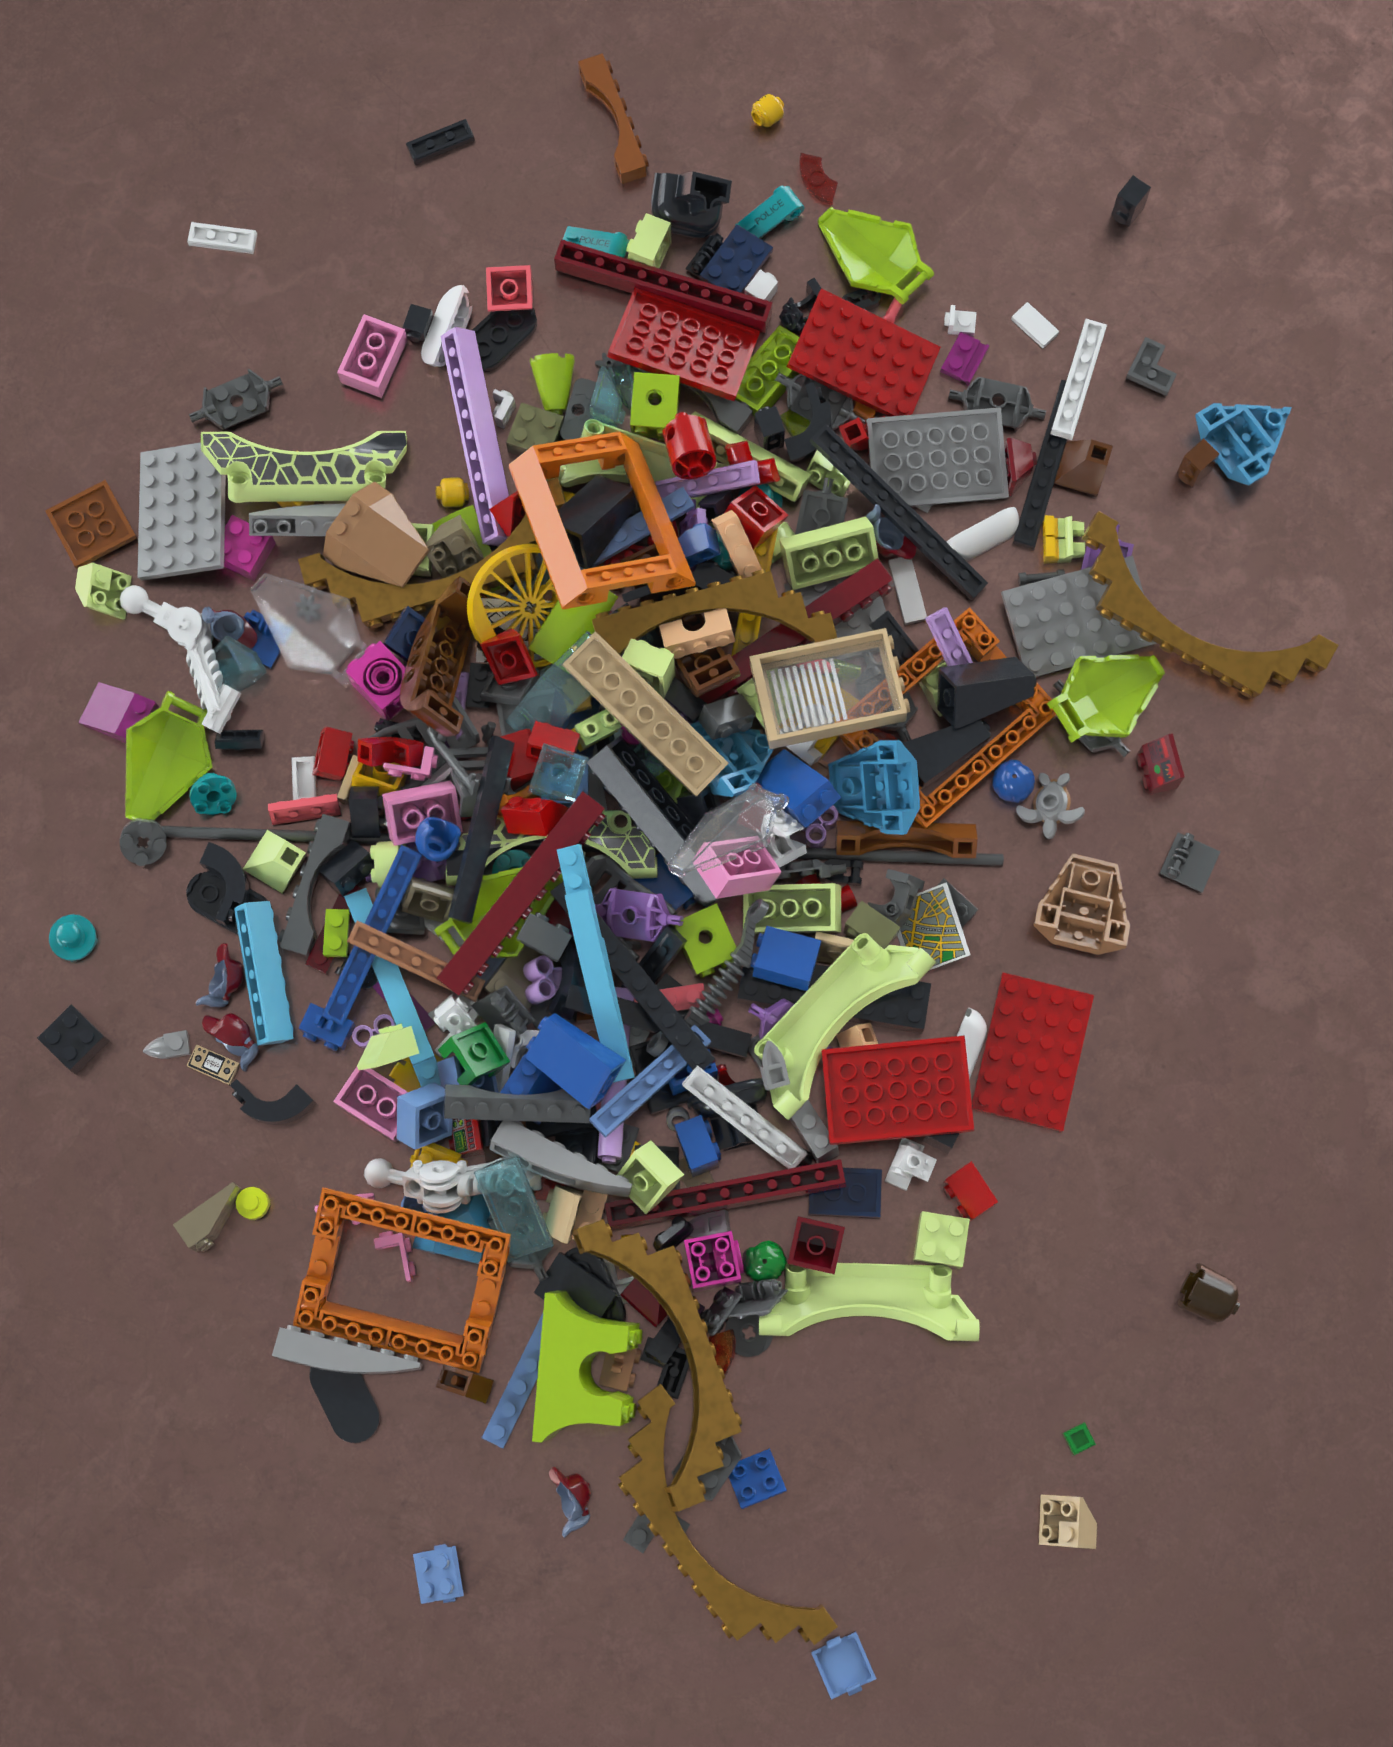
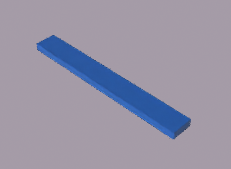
M400 846L364 924L386 934L423 854L406 846ZM354 945L321 1015L322 1017L330 1019L341 1026L344 1025L376 955Z

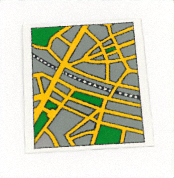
M947 882L917 894L911 916L900 927L898 933L901 946L922 948L936 961L930 970L970 955Z

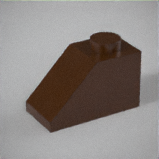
M443 1364L436 1387L486 1404L494 1380Z

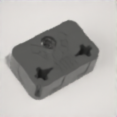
M584 378L575 381L560 430L561 441L581 438L584 424L589 419H595L612 425L618 404V391H615L614 386ZM578 412H582V414H580L579 416L575 415Z

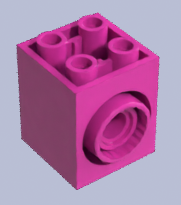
M379 641L368 646L362 657L351 661L347 666L346 673L353 687L384 719L391 720L403 709L400 702V688L406 667Z
M732 1231L684 1240L693 1292L741 1283L740 1274L744 1273L739 1243L738 1240H733Z

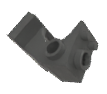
M888 869L886 878L892 882L895 888L893 899L885 905H877L868 902V905L901 927L911 916L918 889L923 890L925 881L910 874Z

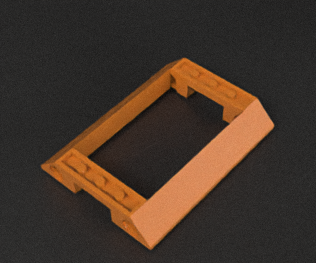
M613 432L534 445L509 464V470L562 610L607 602L609 590L647 583L651 594L695 586L696 582L639 443L622 432ZM598 459L602 470L624 465L659 556L580 570L546 479L558 478L560 466Z
M970 607L954 620L966 649L978 662L1007 658L997 647L1000 640ZM934 638L902 664L900 670H897L898 678L902 677L904 681L905 691H902L903 696L945 661ZM885 679L846 712L847 719L852 720L885 713L892 707L893 704L887 680ZM1038 683L1034 687L1033 697L1016 703L1023 713L927 797L922 793V788L919 786L920 809L914 819L915 822L927 828L1056 715L1054 710L1050 709L1047 705L1052 700L1051 697ZM842 716V717L840 718V721H838V722L847 721V720H844V719H843V716ZM867 729L839 735L845 747L852 754L879 741Z
M323 1187L312 1235H315L309 1267L306 1277L302 1280L292 1326L479 1373L493 1327L510 1252L511 1234ZM345 1219L480 1253L484 1250L476 1275L478 1280L471 1311L466 1321L463 1335L327 1301Z

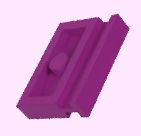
M960 332L940 372L958 381H963L969 386L989 349V345L982 344L979 340Z

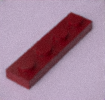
M356 885L346 895L359 891L363 888ZM339 894L332 909L349 910L345 897ZM350 912L349 929H350V927H351V925H352V923H353V921H354V920H353V917H352V915H351V912ZM324 924L305 965L328 975L336 957L323 956Z

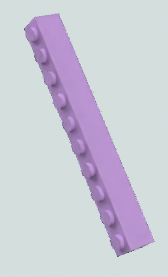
M454 327L440 337L483 544L500 546L508 537L489 509L507 498L509 494L475 331Z

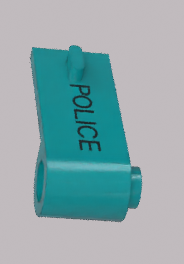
M782 185L776 188L771 197L740 220L737 225L756 237L762 238L784 219L791 221L797 218L804 211L805 207L790 186L784 187Z
M567 226L562 239L623 258L626 256L629 243L628 237L621 232L609 233Z

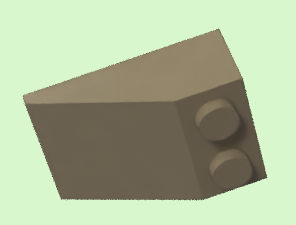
M525 945L518 957H505L482 989L491 994L507 985L528 1010L532 1004L527 1000L525 991L532 984V981L526 979L523 968L527 962L543 954ZM551 959L554 968H557L560 965V961L556 962Z
M232 1182L173 1224L189 1249L196 1252L200 1250L205 1252L214 1245L213 1241L220 1235L236 1206L238 1194L243 1190L239 1185Z

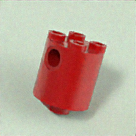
M685 412L676 414L675 419L670 421L662 431L672 471L681 479L701 478L710 473L716 465V455L705 418L697 415H688Z

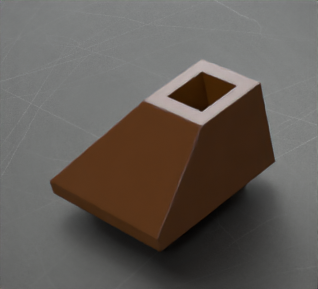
M1092 439L1067 441L1054 484L1098 496L1113 445Z

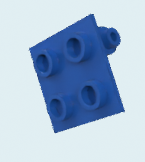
M252 610L251 613L247 612L244 618L255 630L257 642L252 649L245 652H237L271 668L293 629Z
M770 1448L740 1460L729 1475L741 1509L787 1491Z

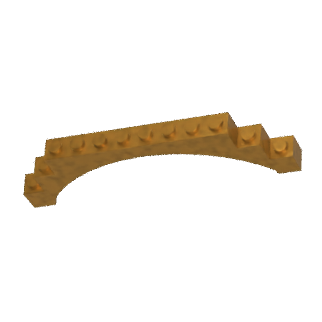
M555 478L547 481V484L558 510L566 503V499L559 479ZM525 514L511 535L495 551L480 562L449 577L425 583L406 584L404 588L352 576L326 562L320 553L300 558L298 562L304 583L310 590H322L326 588V585H329L333 603L338 608L349 609L357 603L362 623L367 627L377 628L382 626L383 622L389 620L397 621L407 606L419 614L426 612V609L434 606L440 596L459 576L472 584L480 568L498 552L512 546L537 544ZM525 553L511 557L510 560L519 579L526 581ZM530 553L531 579H533L538 574L539 569L534 553ZM506 560L494 568L493 572L509 586L513 584L515 580ZM489 574L482 589L491 591V588L498 586L504 588V586Z
M1100 511L1093 516L1082 540L1086 541L1085 544L1089 548L1101 550L1088 574L1093 576L1092 579L1101 585H1105V583L1108 585L1095 608L1100 611L1099 614L1109 620H1112V618L1117 620L1122 628L1128 631L1133 629L1140 633L1139 636L1145 641H1154L1160 644L1159 647L1163 651L1178 654L1180 656L1179 659L1187 664L1194 663L1200 667L1199 670L1201 672L1219 677L1221 683L1229 687L1233 685L1239 688V692L1249 698L1261 695L1270 676H1272L1273 681L1281 685L1292 683L1303 663L1305 668L1312 672H1321L1327 668L1339 645L1320 634L1312 637L1310 642L1300 646L1277 651L1250 652L1220 647L1186 633L1162 615L1144 596L1134 581L1119 545L1116 530L1119 522Z
M765 569L752 572V576L743 578L742 575L729 579V583L721 584L720 581L710 583L703 590H698V587L686 590L684 595L677 597L676 593L663 596L662 601L654 602L653 599L640 603V607L624 606L619 608L618 612L609 615L608 611L596 614V618L592 619L594 631L619 655L626 650L631 638L638 640L648 632L658 628L659 625L685 616L726 608L728 612L748 613L779 622L797 631L812 643L837 638L831 612L825 614L824 611L812 613L811 618H808L801 592L795 593L794 590L781 593L782 597L778 598L771 571L765 572ZM575 678L565 680L566 684L562 685L569 714L591 709L590 702L593 696Z
M604 1219L572 1231L580 1254L587 1252L603 1258L633 1276L652 1293L675 1325L684 1345L691 1370L693 1418L687 1449L680 1468L671 1485L664 1489L672 1512H679L704 1502L705 1487L701 1480L698 1481L697 1477L724 1466L722 1460H724L723 1452L719 1446H716L715 1442L742 1432L740 1428L742 1421L739 1414L734 1412L731 1404L733 1403V1396L730 1390L726 1389L723 1379H725L723 1369L716 1363L714 1357L716 1356L715 1347L712 1342L708 1341L706 1335L708 1333L707 1325L703 1319H700L698 1300L695 1296H692L689 1288L691 1286L690 1278L687 1273L683 1272L681 1267L683 1263L682 1256L678 1250H675L674 1246L647 1255V1243L643 1236L640 1237L639 1232L612 1242V1230L608 1223L605 1224Z
M661 1384L639 1399L637 1402L640 1406L636 1409L644 1420L649 1418L651 1422L628 1438L631 1444L627 1447L635 1458L640 1456L642 1460L619 1476L621 1482L618 1486L626 1497L629 1494L632 1495L636 1501L633 1504L634 1508L641 1517L645 1514L650 1520L647 1526L655 1537L660 1534L665 1543L662 1546L670 1557L675 1555L680 1563L676 1566L684 1577L689 1575L692 1578L694 1584L691 1586L699 1598L704 1595L708 1600L707 1609L714 1618L717 1616L721 1618L724 1623L721 1628L730 1639L734 1636L736 1641H738L761 1623L763 1626L759 1629L768 1641L772 1638L777 1643L800 1625L801 1628L798 1632L807 1643L811 1640L815 1645L835 1630L838 1626L822 1604L817 1608L794 1607L757 1597L724 1578L694 1548L682 1529L675 1512H672L664 1489L667 1487L664 1471L665 1429L670 1408L675 1405V1402Z

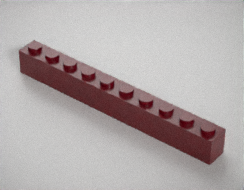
M561 239L554 257L556 271L632 293L634 287L757 329L763 333H766L772 315L773 302Z
M877 558L805 607L807 616L811 618V614L818 611H824L825 614L831 612L834 627L842 621L845 623L852 619L854 613L858 610H865L873 604V600L877 597L888 595L892 591V587H894L893 579ZM780 623L731 656L741 673L738 678L699 697L709 704L738 695L739 693L736 689L753 678L749 656L807 645L812 642L797 631Z
M581 792L436 979L460 997L462 994L467 995L475 985L472 982L477 975L481 977L490 966L487 964L492 956L496 958L504 948L501 945L507 937L511 939L519 929L516 926L521 918L523 920L528 918L529 914L533 911L531 906L535 900L540 902L548 892L545 888L549 882L555 883L562 874L557 849L577 844L584 846L591 837L589 831L594 825L598 827L606 817L603 814L605 808L585 792Z
M839 1159L672 1190L647 1214L631 1199L605 1203L607 1222L613 1231L672 1220L677 1216L688 1217L846 1187L842 1161Z

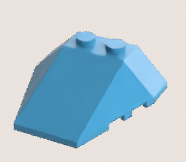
M880 740L873 745L862 748L853 754L828 764L830 783L841 797L833 804L838 813L851 819H858L869 827H876L884 834H907L920 809L917 760L900 740Z

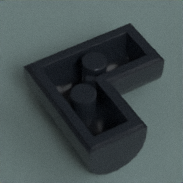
M648 1337L640 1360L663 1368L657 1386L661 1384L670 1397L678 1399L689 1368L686 1351L678 1347L664 1367L645 1354V1350L654 1339Z

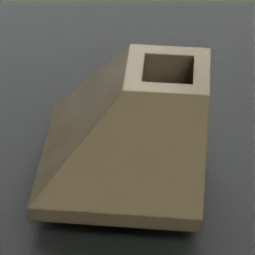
M461 515L441 524L426 542L430 549L427 557L442 578L461 572L484 559L472 531Z

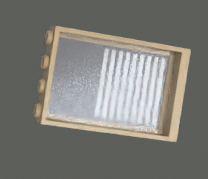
M886 628L749 656L750 668L769 750L906 721L907 713L910 712L909 701L903 698L902 691H905L904 681L902 677L898 678L899 662L897 656L893 657L892 649H894L892 635L888 636Z

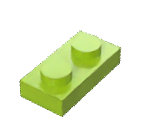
M326 909L324 957L348 956L347 940L349 938L350 910Z

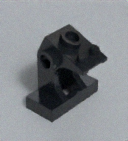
M815 278L807 281L806 292L808 296L805 299L794 303L791 297L782 307L783 310L779 318L787 330L792 333L798 332L801 334L808 316L803 318L801 311L806 308L809 312L811 311L821 290V286Z

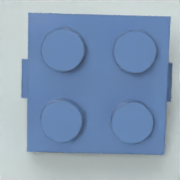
M446 1544L434 1546L432 1551L413 1554L421 1604L443 1600V1603L454 1602L456 1597L464 1596L456 1546L448 1547Z
M856 1632L842 1638L840 1636L827 1641V1645L811 1652L831 1700L846 1692L849 1696L862 1691L861 1685L876 1679Z

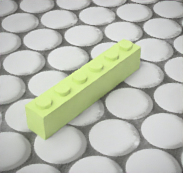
M696 411L691 414L705 418L716 460L729 466L724 447L728 444L747 441L753 460L761 461L774 458L780 480L767 483L773 491L793 502L803 494L812 474Z

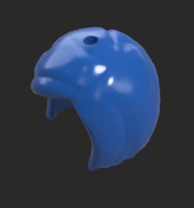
M1008 760L996 768L992 785L995 793L1001 799L1019 803L1031 795L1035 785V777L1032 770L1023 765L1019 760Z
M427 817L419 824L416 831L415 843L417 849L425 858L431 861H443L449 858L456 850L461 836V829L456 824L441 818Z

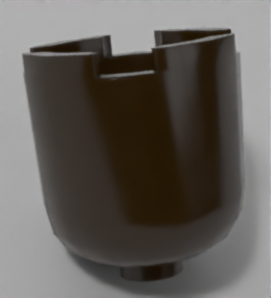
M1197 1263V1271L1195 1273L1190 1271L1182 1285L1180 1292L1184 1296L1182 1300H1178V1306L1209 1321L1223 1322L1231 1314L1235 1315L1239 1309L1238 1288L1232 1280L1201 1263Z

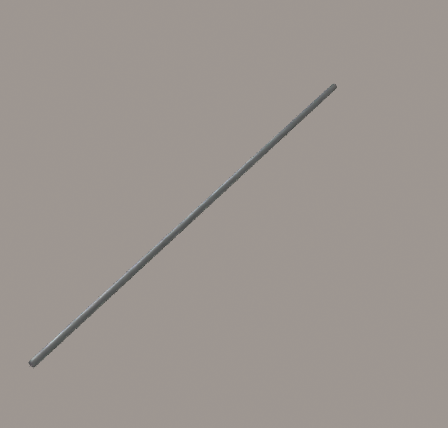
M162 826L166 837L261 841L268 830L288 842L314 841L317 833L305 830ZM351 832L347 844L353 839L358 844H376L377 842L391 840L389 833H381L380 838H352ZM544 839L525 842L510 849L537 850ZM587 844L582 846L584 852H602ZM806 847V854L796 858L1003 866L1004 862L1003 854L976 853V858H952L939 852L874 850L858 856L836 855V848Z

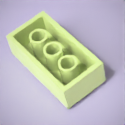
M867 517L779 539L786 580L792 590L853 575L878 558L874 528Z
M836 883L772 885L768 891L743 894V929L747 911L757 899H762L769 905L766 915L756 923L755 934H764L766 926L792 933H816V931L822 933H841V886Z

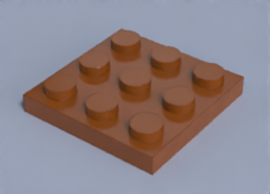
M106 480L45 510L76 569L137 539Z

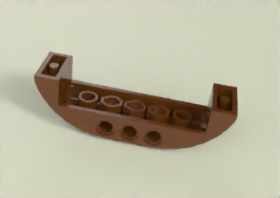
M655 544L621 561L628 562L659 556ZM648 584L634 585L632 587L635 590ZM685 587L652 593L640 597L638 600L640 603L651 599L654 602L663 600V596L676 593V597L684 595L687 589ZM701 613L676 619H681L684 628L688 631H697L705 624V619ZM658 627L654 629V631L660 636L662 640L660 628ZM721 646L707 649L704 652L685 655L679 659L674 658L677 671L696 697L738 678L741 674L731 655H725Z
M461 576L456 578L440 596L421 625L414 640L400 688V702L403 708L446 737L456 736L460 733L464 718L461 713L452 708L472 634L467 615V601L471 584ZM480 593L481 598H488L483 593Z

